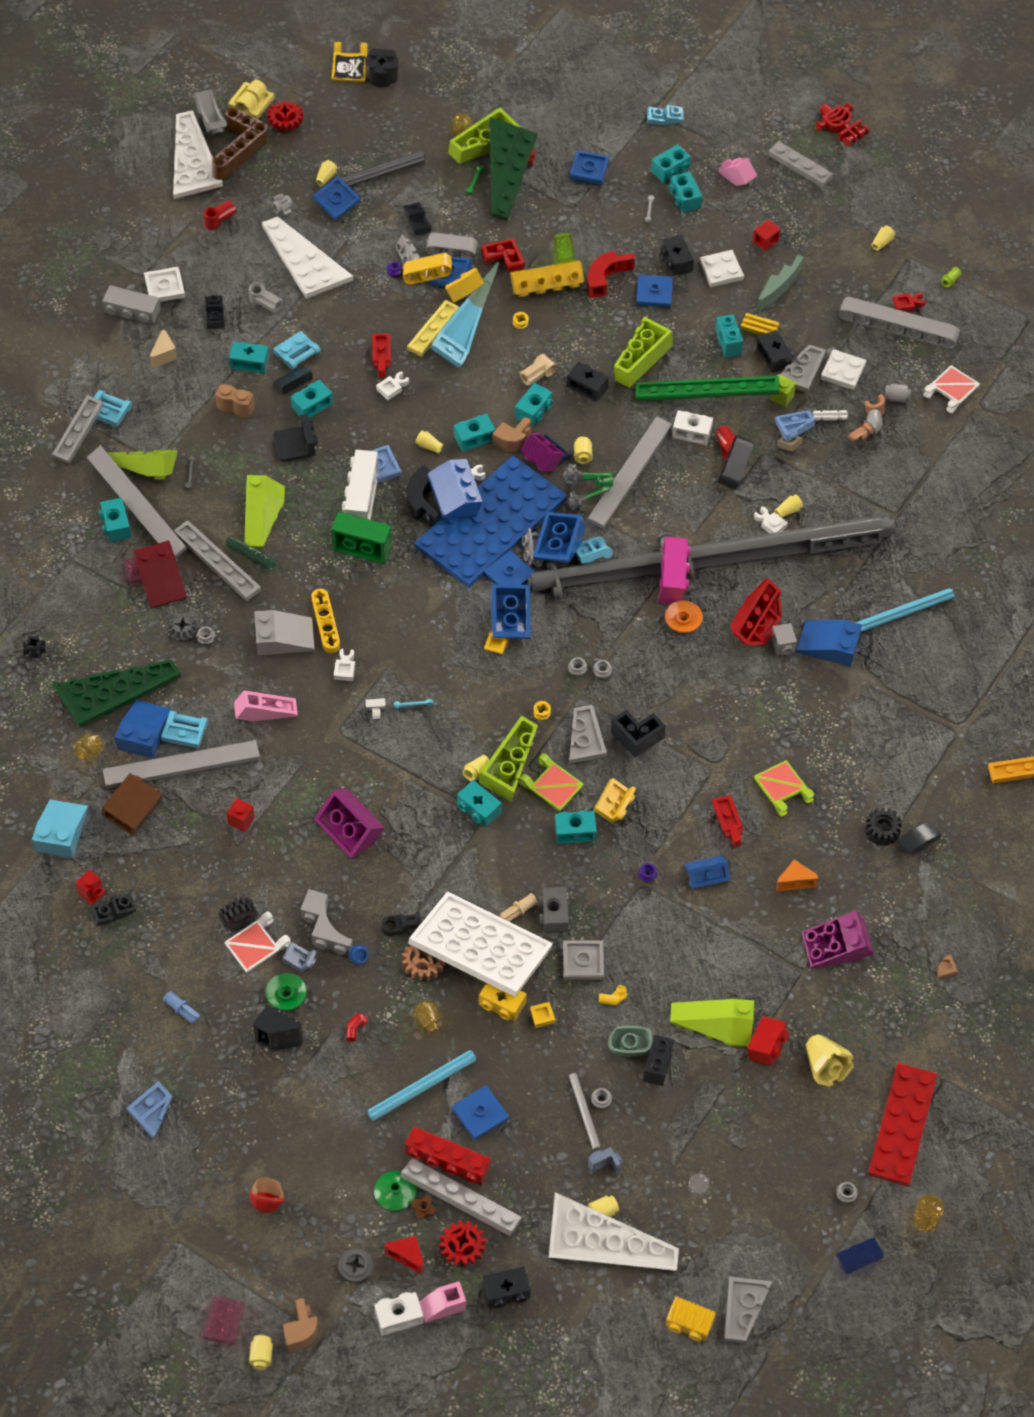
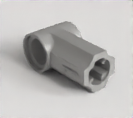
M254 282L250 284V303L261 305L271 312L277 313L283 300L265 290L262 283Z

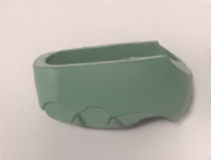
M618 1026L609 1036V1050L613 1054L622 1057L648 1054L653 1042L652 1032L650 1029L641 1026Z

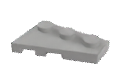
M808 345L796 357V360L790 365L788 364L784 371L777 376L783 375L795 381V389L808 393L826 350Z
M593 705L574 708L569 764L607 757Z
M729 1277L724 1341L746 1344L772 1285V1281Z

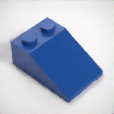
M546 512L533 559L569 563L581 545L586 530L582 515Z
M492 584L490 592L492 638L530 639V585Z
M806 620L796 652L851 667L859 642L862 624L847 620Z
M136 700L121 721L116 733L117 749L154 758L161 742V736L168 715L173 709Z

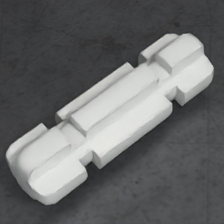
M837 410L812 412L815 421H820L821 419L822 421L847 420L848 418L846 410H840L839 412Z

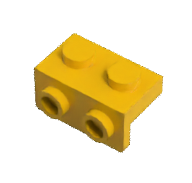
M614 778L610 779L593 811L610 823L618 819L621 820L627 812L625 808L635 798L633 794L636 788L632 786L628 789Z

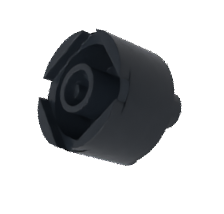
M373 48L366 56V79L373 86L388 87L390 83H395L398 80V57L394 50Z

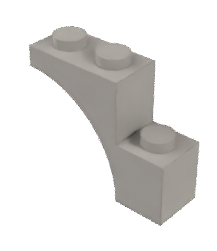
M212 89L195 93L194 99L198 113L202 115L206 133L211 132L213 135L224 131L223 128L227 126V123L219 112Z
M308 889L301 907V919L308 923H316L312 933V945L319 949L333 950L340 955H349V951L353 947L352 939L336 931L327 918L328 894Z

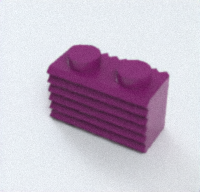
M539 432L530 433L521 449V452L525 455L524 457L528 461L536 463L538 465L537 468L542 472L555 471L564 455L561 450Z

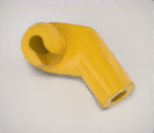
M617 986L616 991L611 995L600 993L598 1003L618 1005L627 997L626 987Z

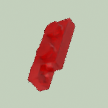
M372 334L374 368H378V377H386L385 368H390L391 365L390 334Z
M731 795L712 799V806L723 835H725L726 839L730 838L733 848L741 846L742 839L740 835H743V826Z

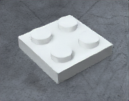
M733 250L700 257L699 262L710 287L744 279V274Z
M179 267L144 273L148 294L159 297L160 302L185 298Z
M833 349L821 374V380L855 390L866 365V360Z

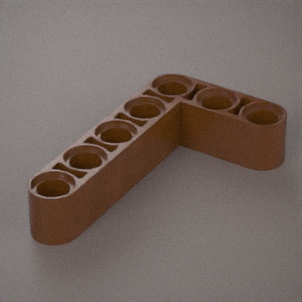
M229 108L225 111L227 123L225 128L239 135V137L213 158L212 177L214 179H225L267 142V125L235 108Z

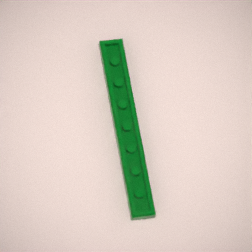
M779 376L636 383V401L779 394Z

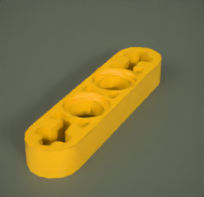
M316 589L312 593V604L323 649L327 653L333 654L340 649V640L329 595L324 589ZM319 596L323 599V604H320ZM326 610L329 614L327 616H320L319 612ZM331 626L333 629L326 632L323 630V627ZM331 637L334 646H330L329 644V638Z

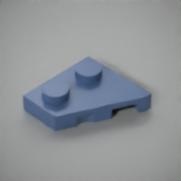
M810 410L776 416L775 423L785 441H789L814 427L815 419Z
M158 1081L127 1107V1111L152 1139L156 1137L172 1100V1095Z

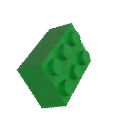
M338 512L331 528L332 551L385 565L392 549L391 526L371 521L367 518L356 517L349 513Z

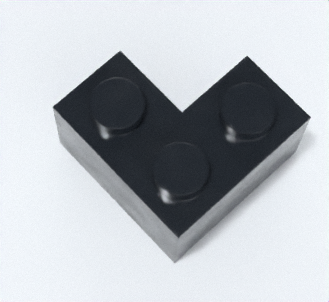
M627 710L611 719V733L634 758L665 738L666 725L654 713L640 722Z

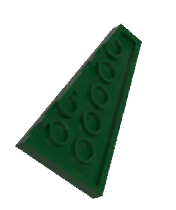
M490 117L491 216L508 221L538 133Z
M172 659L150 663L148 666L136 668V666L129 667V670L125 671L114 670L89 675L88 678L78 680L72 678L68 682L59 683V681L52 682V685L79 728L180 678L181 673Z

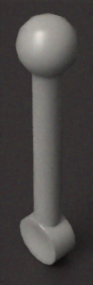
M652 195L648 196L649 205L647 217H645L646 223L651 222L652 202L655 200V197Z

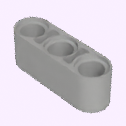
M431 233L428 236L426 253L430 256L446 253L451 257L473 260L478 242L472 237Z

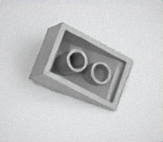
M276 610L254 611L258 655L315 651L311 617Z

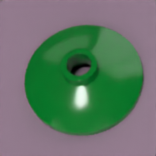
M279 974L273 977L267 984V1001L272 1007H277L281 1011L296 1009L306 998L305 983L294 974ZM285 993L290 994L288 997H283Z
M400 1171L388 1172L382 1175L375 1184V1199L382 1208L388 1211H402L408 1208L412 1201L415 1200L416 1185L401 1178ZM393 1186L399 1187V1189L396 1191L392 1190L391 1188Z

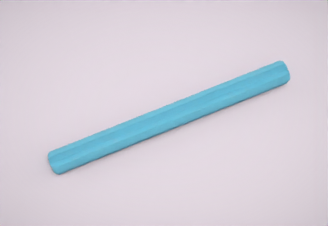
M948 588L855 623L862 624L861 632L953 599L954 592Z
M469 1050L368 1110L369 1117L375 1121L476 1060L475 1054Z

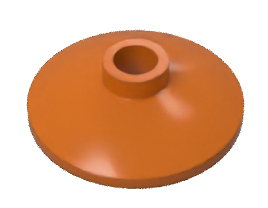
M689 601L674 602L667 608L665 613L667 625L672 630L680 633L695 631L699 628L703 619L701 609Z

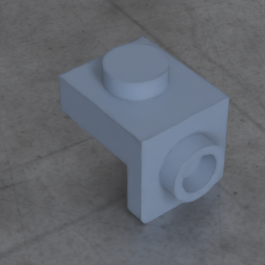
M292 942L289 944L281 961L302 973L308 968L311 969L316 962L314 957L317 951L313 949L308 952Z
M611 1147L603 1151H595L588 1159V1167L592 1173L611 1164L616 1174L620 1172L621 1157L617 1152L614 1153Z

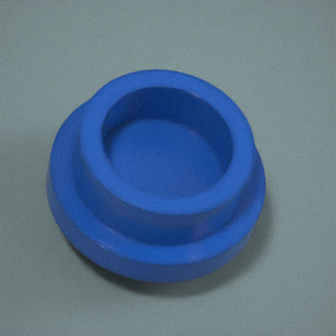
M362 944L354 945L349 951V959L354 964H363L368 959V949Z

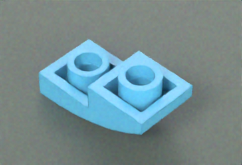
M666 105L665 109L648 107V124L668 125L683 122V107Z

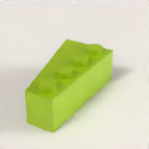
M498 108L450 140L448 153L459 164L490 153V117L518 127L520 126L506 112Z

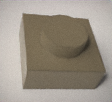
M796 436L789 441H785L782 437L777 441V448L794 451L802 444V437Z

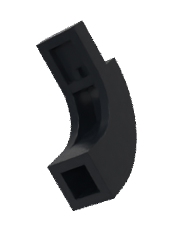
M423 465L411 476L408 482L407 505L410 514L416 521L422 518L426 524H430L433 527L440 521V513L424 499L432 490L427 476L431 470Z

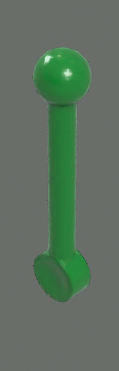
M482 166L477 167V173L470 187L466 189L467 194L473 193V187L480 173L483 172Z

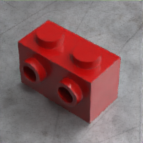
M762 1016L747 1047L750 1060L773 1066L775 1060L779 1059L783 1043H786L789 1037V1031H787L784 1021Z

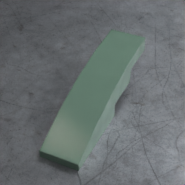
M797 255L792 266L784 265L779 276L771 274L758 298L757 310L761 311L773 303L795 281L803 268V256Z

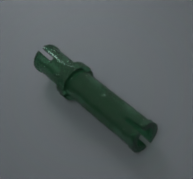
M232 535L227 538L225 543L227 547L253 560V563L256 565L260 564L270 571L276 567L277 560L265 555L264 551L256 550Z

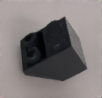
M266 1005L253 1023L255 1041L271 1051L297 1047L303 1044L302 1026L299 1020L294 1017L289 1018L277 1007L272 1008Z

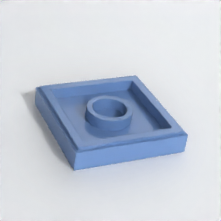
M389 445L371 450L378 452L379 474L376 476L377 483L402 475V471Z

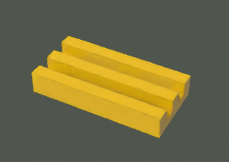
M746 313L740 330L763 335L770 331L778 330L779 323Z

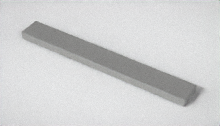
M659 417L654 419L614 478L613 487H609V492L604 493L589 515V523L602 529L606 527L671 430L672 423Z
M101 445L87 457L88 460L119 497L123 499L124 503L158 543L169 540L175 558L179 557L187 549L185 544Z
M253 740L105 768L103 773L106 789L120 786L129 773L141 777L145 782L260 760L257 742Z

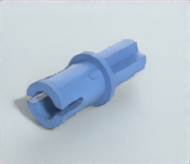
M169 991L164 996L163 1001L171 1006L177 1015H182L190 1023L198 1021L200 1015L188 1005L186 1000L180 999L173 991Z

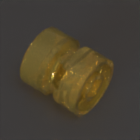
M934 1195L922 1196L918 1200L913 1214L915 1226L922 1231L930 1232L935 1230L944 1212L943 1202Z

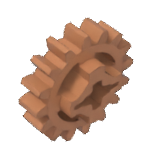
M410 945L411 948L405 947V953L402 954V966L405 967L406 974L411 973L412 979L419 976V981H422L423 977L430 981V976L438 977L437 971L443 972V966L446 965V962L437 958V962L434 965L433 962L436 957Z

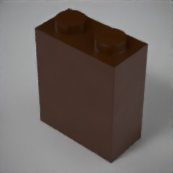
M129 773L102 807L101 815L134 837L161 802L162 794L156 787L146 784L141 777Z

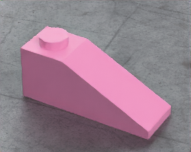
M243 691L234 702L236 719L262 721L296 717L298 715L295 698Z

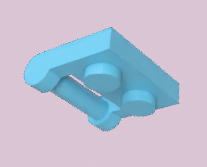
M300 331L273 348V351L289 369L294 370L304 360L314 354H319L321 349Z
M99 390L94 398L100 401H106L103 402L104 406L96 419L118 427L133 405L129 400L118 399L106 394L102 390Z
M598 536L583 541L575 555L582 564H589L601 557L611 558L613 550L606 545L603 537Z
M170 711L161 740L199 749L205 729L208 726V718L202 717L200 719L177 714L176 711ZM175 721H177V722H182V723H187V724H192V725H197L198 727H193V726H188V725H184V724L175 723Z

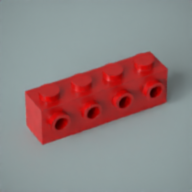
M413 1127L405 1143V1154L411 1158L421 1160L430 1166L440 1168L480 1186L483 1185L491 1167V1158L417 1127Z

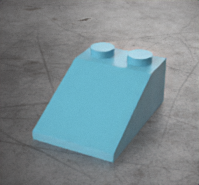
M50 799L37 822L32 837L34 851L73 858L88 806Z

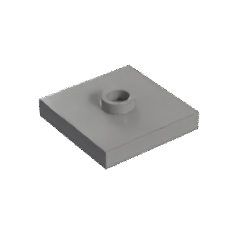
M563 940V980H604L603 941Z

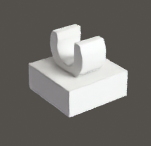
M385 698L366 700V711H372L373 719H381L380 710H385Z

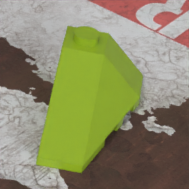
M154 450L153 452H146V454L143 451L130 452L129 454L127 452H109L108 454L119 467L145 476H154L155 479H166L165 476L172 474L177 450Z
M247 475L245 548H264L271 533V528L278 518L280 509L284 505L285 486L266 475Z
M724 999L671 1003L670 1023L692 1032L702 1033L707 1038H715L730 1047L747 1048L752 1039L754 1001Z

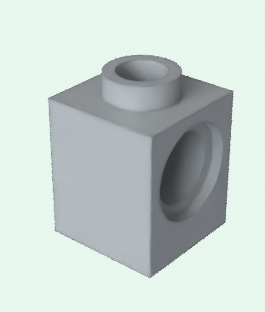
M791 623L773 626L771 638L776 654L788 655L795 652L797 640Z

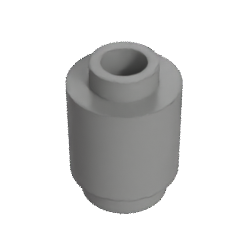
M886 385L885 399L889 400V402L906 403V400H910L911 389H908V385Z

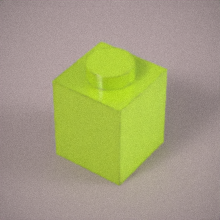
M780 375L779 394L771 395L770 400L786 407L795 395L796 382Z

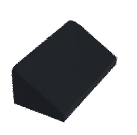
M301 366L273 381V384L283 395L312 380V371Z

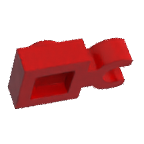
M910 293L895 295L892 299L895 309L903 312L914 311L915 306L922 308L926 303L925 300L920 301L923 293H917L913 297H911Z

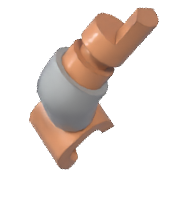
M882 394L877 398L878 404L872 405L869 401H865V410L868 414L867 420L864 421L861 427L847 436L851 441L858 439L862 442L867 436L875 435L882 428V415L885 412V398Z

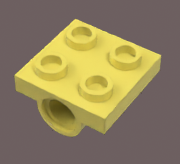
M253 80L251 84L245 82L228 103V108L238 109L259 119L273 101L274 93L267 91L266 86L259 80Z

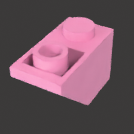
M739 157L732 161L728 159L718 169L722 176L736 186L747 184L757 176L749 158L741 159Z
M460 1281L440 1287L419 1301L425 1323L466 1311V1299Z

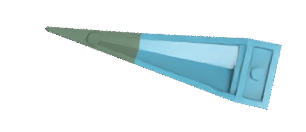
M499 262L484 277V284L470 294L437 334L430 346L431 349L458 368L463 364L470 351L477 324Z

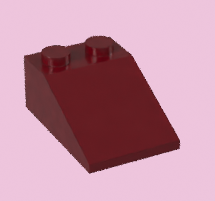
M169 540L133 550L134 561L151 609L187 598Z

